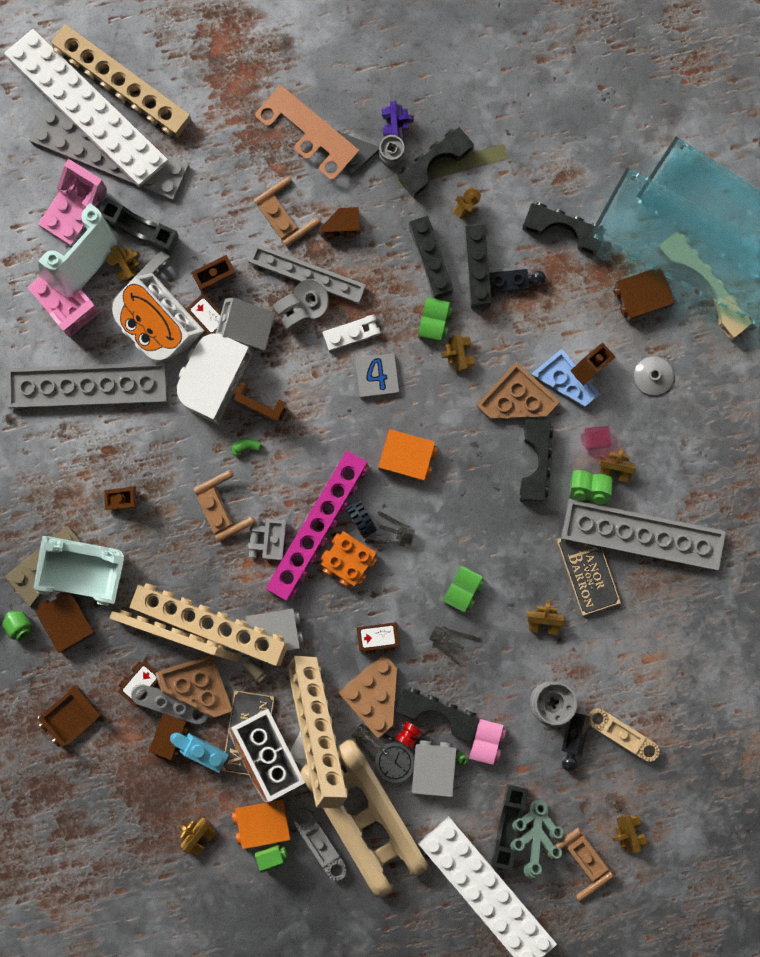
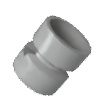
M388 135L380 142L379 157L386 166H397L404 159L405 146L400 137Z
M295 293L280 299L273 305L277 315L283 317L281 321L286 330L296 328L309 318L304 308L299 307L300 301Z

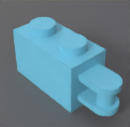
M177 732L170 736L171 743L180 748V752L184 756L218 773L228 757L224 750L188 733L187 737Z

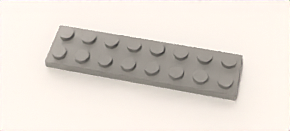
M46 105L44 106L29 141L31 143L137 186L61 111ZM163 154L168 159V163L140 188L174 201L189 168V164Z
M165 362L6 368L7 408L9 409L167 402Z
M569 499L561 539L718 571L726 531Z

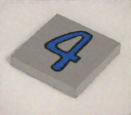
M394 353L355 358L360 398L399 393Z

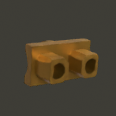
M469 188L465 191L464 195H458L455 199L458 204L452 212L461 219L466 218L470 212H476L479 208L476 204L481 199L480 192L475 188Z
M113 246L110 248L112 252L106 260L111 267L120 264L122 269L116 272L118 280L125 282L133 279L139 273L136 269L140 265L137 260L141 256L139 251L132 252L130 248L125 250L123 246Z
M455 334L453 337L448 338L449 344L445 345L446 352L441 353V358H447L448 364H453L454 372L459 373L475 365L474 356H465L464 349L471 347L470 337Z
M619 448L617 453L610 452L609 458L600 456L599 459L600 474L611 477L612 470L620 471L618 480L627 483L632 474H635L636 467L634 463H629L630 456L623 454V448Z
M545 601V606H537L536 611H527L529 631L538 633L540 632L541 624H548V633L558 635L561 626H564V615L556 614L557 608L550 607V601Z
M631 815L617 817L619 827L615 828L617 835L612 837L613 842L619 841L621 848L625 847L627 853L640 852L641 848L648 844L646 836L644 834L636 835L634 829L641 826L640 817Z
M201 817L197 823L191 820L188 826L182 823L180 828L183 832L179 837L183 841L180 847L186 854L190 852L199 856L204 848L198 842L199 839L203 836L209 841L216 832L204 817Z

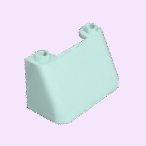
M91 203L83 210L81 216L87 231L65 256L51 250L46 252L38 261L40 277L66 297H73L74 293L82 289L106 262V258L112 252L110 248L117 246L116 237L103 215Z
M43 536L33 588L37 590V593L49 595V592L57 590L93 597L97 600V604L108 606L109 603L114 604L124 555L122 551L113 548Z

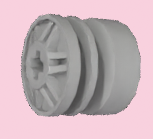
M554 681L544 682L533 690L530 697V708L533 715L540 721L551 725H562L574 716L577 709V698L573 690L565 684ZM550 698L556 700L553 708L547 705V702H550Z

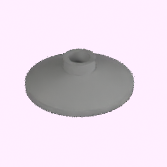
M307 279L301 281L294 290L295 295L300 301L299 307L304 308L310 319L322 316L329 304L327 290L317 280Z
M657 356L647 357L640 361L635 368V384L640 391L647 395H661L673 383V369L663 358ZM657 372L658 378H653L651 373Z

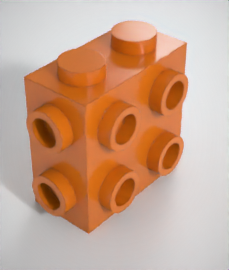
M343 531L341 535L337 533L331 542L334 544L331 550H326L320 558L323 561L321 566L324 567L322 571L331 577L334 574L341 578L339 582L348 588L351 585L355 587L357 584L361 586L366 578L365 571L368 567L372 569L378 560L375 558L377 553Z

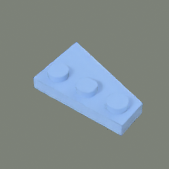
M562 349L531 374L536 379L584 408L600 395L590 381L583 386L575 378L570 370L576 365Z

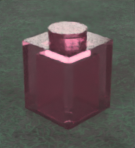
M609 425L585 428L583 434L580 435L581 444L585 446L586 450L608 448L612 445Z

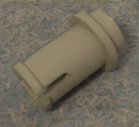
M249 658L242 665L254 678V682L261 683L268 676L265 673L266 670H262L252 658Z

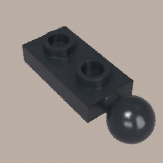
M527 269L489 272L491 293L529 290V283L535 286H542L546 281V275L539 270L528 275Z
M575 713L567 722L561 750L567 752V756L561 762L562 768L565 771H574L578 764L575 755L582 756L590 720L588 715Z

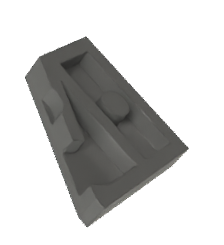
M339 132V134L359 149V152L345 166L348 172L353 175L379 152V147Z

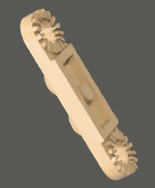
M593 709L588 713V716H590L589 725L645 761L651 762L658 758L660 750L653 741L602 709ZM595 713H600L603 716V721L599 725L594 724L592 721V716ZM648 745H651L655 750L652 757L644 755L643 750Z

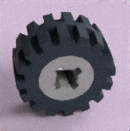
M360 500L345 508L363 539L377 531Z

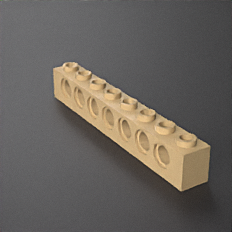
M64 24L51 41L54 47L53 51L62 57H67L69 59L68 62L78 69L80 67L85 70L84 74L90 79L100 81V86L108 92L111 89L116 93L115 96L120 101L130 103L131 108L135 112L145 114L147 116L146 119L150 123L163 127L162 131L168 136L174 135L178 138L191 122L190 114L68 25ZM72 46H78L75 52L69 51ZM86 58H94L91 63H85ZM108 68L109 72L107 74H100L102 69ZM118 80H125L122 86L115 85ZM132 92H141L138 97H131ZM155 102L156 106L154 108H147L148 103ZM166 113L172 115L169 120H163L162 116Z
M145 583V586H137L129 608L272 665L281 666L289 645L288 642L284 641L285 637L273 633V636L265 634V629L257 626L254 629L247 626V622L236 619L235 622L229 619V615L219 611L218 614L210 612V607L201 604L197 607L192 605L193 601L182 597L179 600L174 598L175 594L164 590L162 593L157 591V587ZM155 596L159 599V604L156 607L152 605V599ZM173 603L177 606L175 614L170 612V606ZM190 611L195 613V619L192 622L188 619ZM208 618H211L214 622L211 629L206 626ZM227 625L232 628V633L229 636L224 632ZM246 632L250 634V641L247 644L243 641V635ZM263 640H267L269 643V648L266 651L261 648Z
M294 656L287 669L316 808H340L347 799L348 791L344 785V772L340 767V754L336 748V736L333 734L332 718L329 716L328 700L325 698L324 693L325 686L321 680V667L318 665L317 657Z

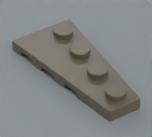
M68 525L54 536L55 538L81 542ZM40 548L5 575L29 607L35 603V600L40 595L33 588Z

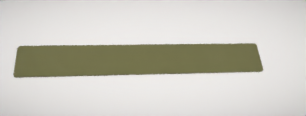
M502 144L469 153L459 162L450 158L432 163L427 171L428 180L508 159L505 146ZM396 173L395 176L397 179L399 188H403L402 184L399 182L400 174Z

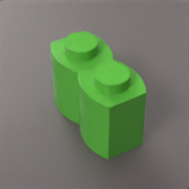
M426 297L418 338L441 342L442 338L446 339L448 327L445 326L446 319H450L452 308L449 307L450 302Z
M583 470L573 471L570 480L569 498L580 502L589 501L597 505L609 504L612 492V477L605 474H591Z
M461 566L443 602L462 612H465L466 609L470 611L475 602L472 599L475 591L479 593L484 584L481 581L483 576Z
M279 843L255 853L260 872L263 873L285 865L288 858L285 846L281 847Z

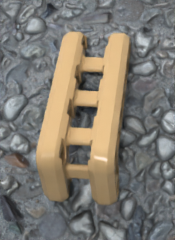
M347 739L339 744L337 748L340 754V766L344 765L347 770L344 773V785L347 791L354 786H358L359 789L361 788L368 799V807L356 815H352L351 812L348 813L344 804L340 808L323 809L375 897L383 898L390 894L394 887L383 872L384 864L396 857H400L411 871L409 872L410 875L418 877L427 871L428 863L355 740ZM306 764L303 766L300 774L311 793H313L308 765ZM378 821L386 829L389 835V843L374 851L368 847L362 837V829Z

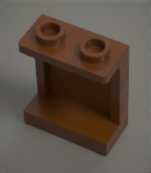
M662 266L619 280L615 283V288H613L615 298L620 299L622 305L620 306L623 318L626 317L627 321L662 308L667 309L675 303Z
M242 382L241 386L237 385L233 393L237 406L278 426L280 425L288 409L286 402L278 400L274 410L246 397L249 390L246 383Z
M61 591L55 595L56 599L51 602L46 600L38 605L39 609L35 610L58 653H63L96 634L77 603L74 594Z
M73 685L62 698L37 718L40 720L39 726L45 732L49 731L53 736L51 739L55 745L66 748L103 715L77 685Z

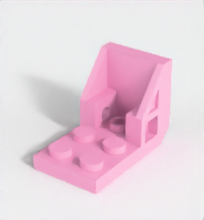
M68 159L63 167L57 186L59 193L38 225L65 243L73 246L85 228L81 219L83 210L90 203L98 208L106 195L107 188L102 179Z
M41 277L27 287L69 338L100 313L81 289L74 293L73 297H66Z

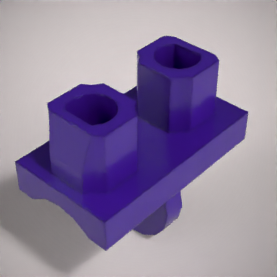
M390 101L389 106L381 108L383 119H391V125L383 126V135L385 137L396 135L404 140V130L409 129V123L414 122V117L408 115V109L402 110V105L397 104V101Z

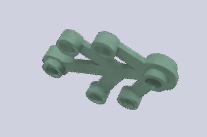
M542 800L533 801L529 806V813L515 820L512 824L516 832H521L525 830L526 824L534 819L533 828L522 837L511 842V849L514 852H519L524 849L526 843L532 840L530 863L524 866V874L529 879H535L542 873V867L539 864L540 843L547 850L550 859L556 860L562 856V850L557 846L554 847L542 830L543 822L550 831V837L553 840L562 838L564 834L563 829L558 826L556 827L549 818L548 806ZM538 806L541 808V813L537 809ZM517 822L521 823V829L517 826ZM555 830L558 831L559 836H556V835H555V833H554ZM516 842L520 844L519 849L515 845ZM553 850L557 852V856L553 855ZM533 866H535L537 870L536 873L532 869Z

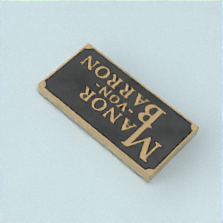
M561 538L556 540L582 616L621 603L602 547L563 540Z
M235 690L229 728L266 709L272 715L275 696ZM228 731L225 748L228 757L222 767V771L249 775Z

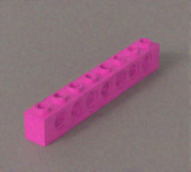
M346 450L265 589L286 601L289 598H294L298 591L295 588L299 581H304L308 574L306 568L309 563L313 565L318 557L316 551L319 546L323 548L329 538L326 536L329 529L333 530L339 521L336 519L339 512L343 513L349 504L346 502L349 495L353 496L359 487L356 484L360 477L363 479L369 470L366 467L367 461ZM345 471H353L355 474L352 480L344 479L343 474ZM337 487H341L345 491L344 495L340 498L333 495V491ZM327 504L334 507V512L330 515H326L323 512V508ZM319 521L324 524V529L321 532L313 530L315 522ZM312 539L314 541L313 548L305 549L303 547L304 540ZM296 556L304 558V563L300 567L293 565V559ZM286 573H291L294 576L291 584L283 582V576Z

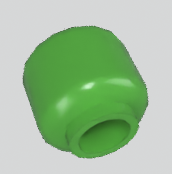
M12 610L5 615L2 627L10 639L22 641L31 634L32 623L23 611L15 612Z

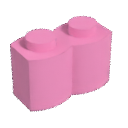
M480 719L469 758L492 765L494 761H498L501 752L498 749L499 741L503 742L506 732L503 729V725Z

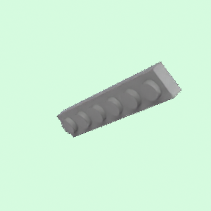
M256 243L248 261L250 264L298 282L307 279L317 280L325 287L327 293L357 304L360 303L366 284Z

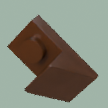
M136 487L104 490L105 510L136 509Z

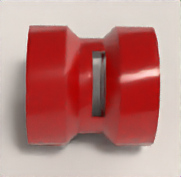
M406 721L403 726L404 730L397 735L396 739L413 749L416 744L415 740L422 735L423 731Z

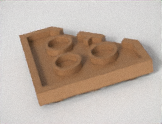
M515 362L476 404V407L489 419L547 417L560 401L521 365Z
M384 653L339 692L378 739L394 726L398 672L397 667Z
M212 654L155 673L162 693L210 718H215L232 712Z

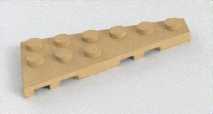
M120 610V613L114 611L111 613L110 619L231 661L237 662L240 655L226 650L227 646L176 628H172L171 631L167 630V625L158 622L152 625L148 623L149 619L137 616V619L132 618V613Z

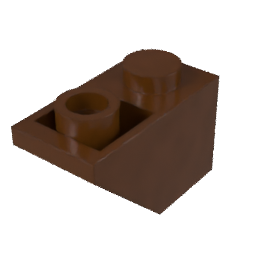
M359 207L338 208L322 225L320 235L324 236L325 239H334L336 236L342 235L345 238H354L356 235H360Z

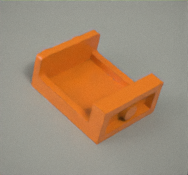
M389 429L378 469L398 473L424 482L425 478L430 477L432 467L429 466L430 459H435L438 448L434 447V441Z
M284 798L236 807L235 812L232 813L234 825L238 824L239 833H236L237 844L241 845L242 849L291 840Z

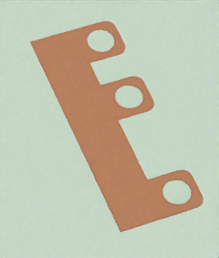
M282 85L273 92L255 113L256 118L267 126L271 125L282 113L305 132L304 136L295 145V150L304 158H310L320 146L329 152L330 155L319 166V170L329 179H334L359 152V149ZM265 108L273 110V117L269 120H264L261 117V112ZM304 141H310L313 145L312 150L308 153H304L300 149L301 143ZM330 161L337 164V170L332 174L327 173L325 170V165Z

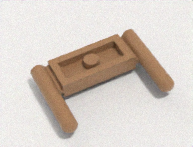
M286 177L254 199V202L286 247L321 224V220L315 218L298 230L290 216L274 196L292 183L290 177Z
M231 470L194 488V492L198 496L197 499L218 542L256 523L255 518L250 517L233 526L222 499L215 486L234 476Z
M579 828L554 845V847L557 846L561 850L567 846L568 850L594 882L576 895V899L579 902H582L615 878L613 872ZM545 851L544 857L546 859H550L548 856V852Z

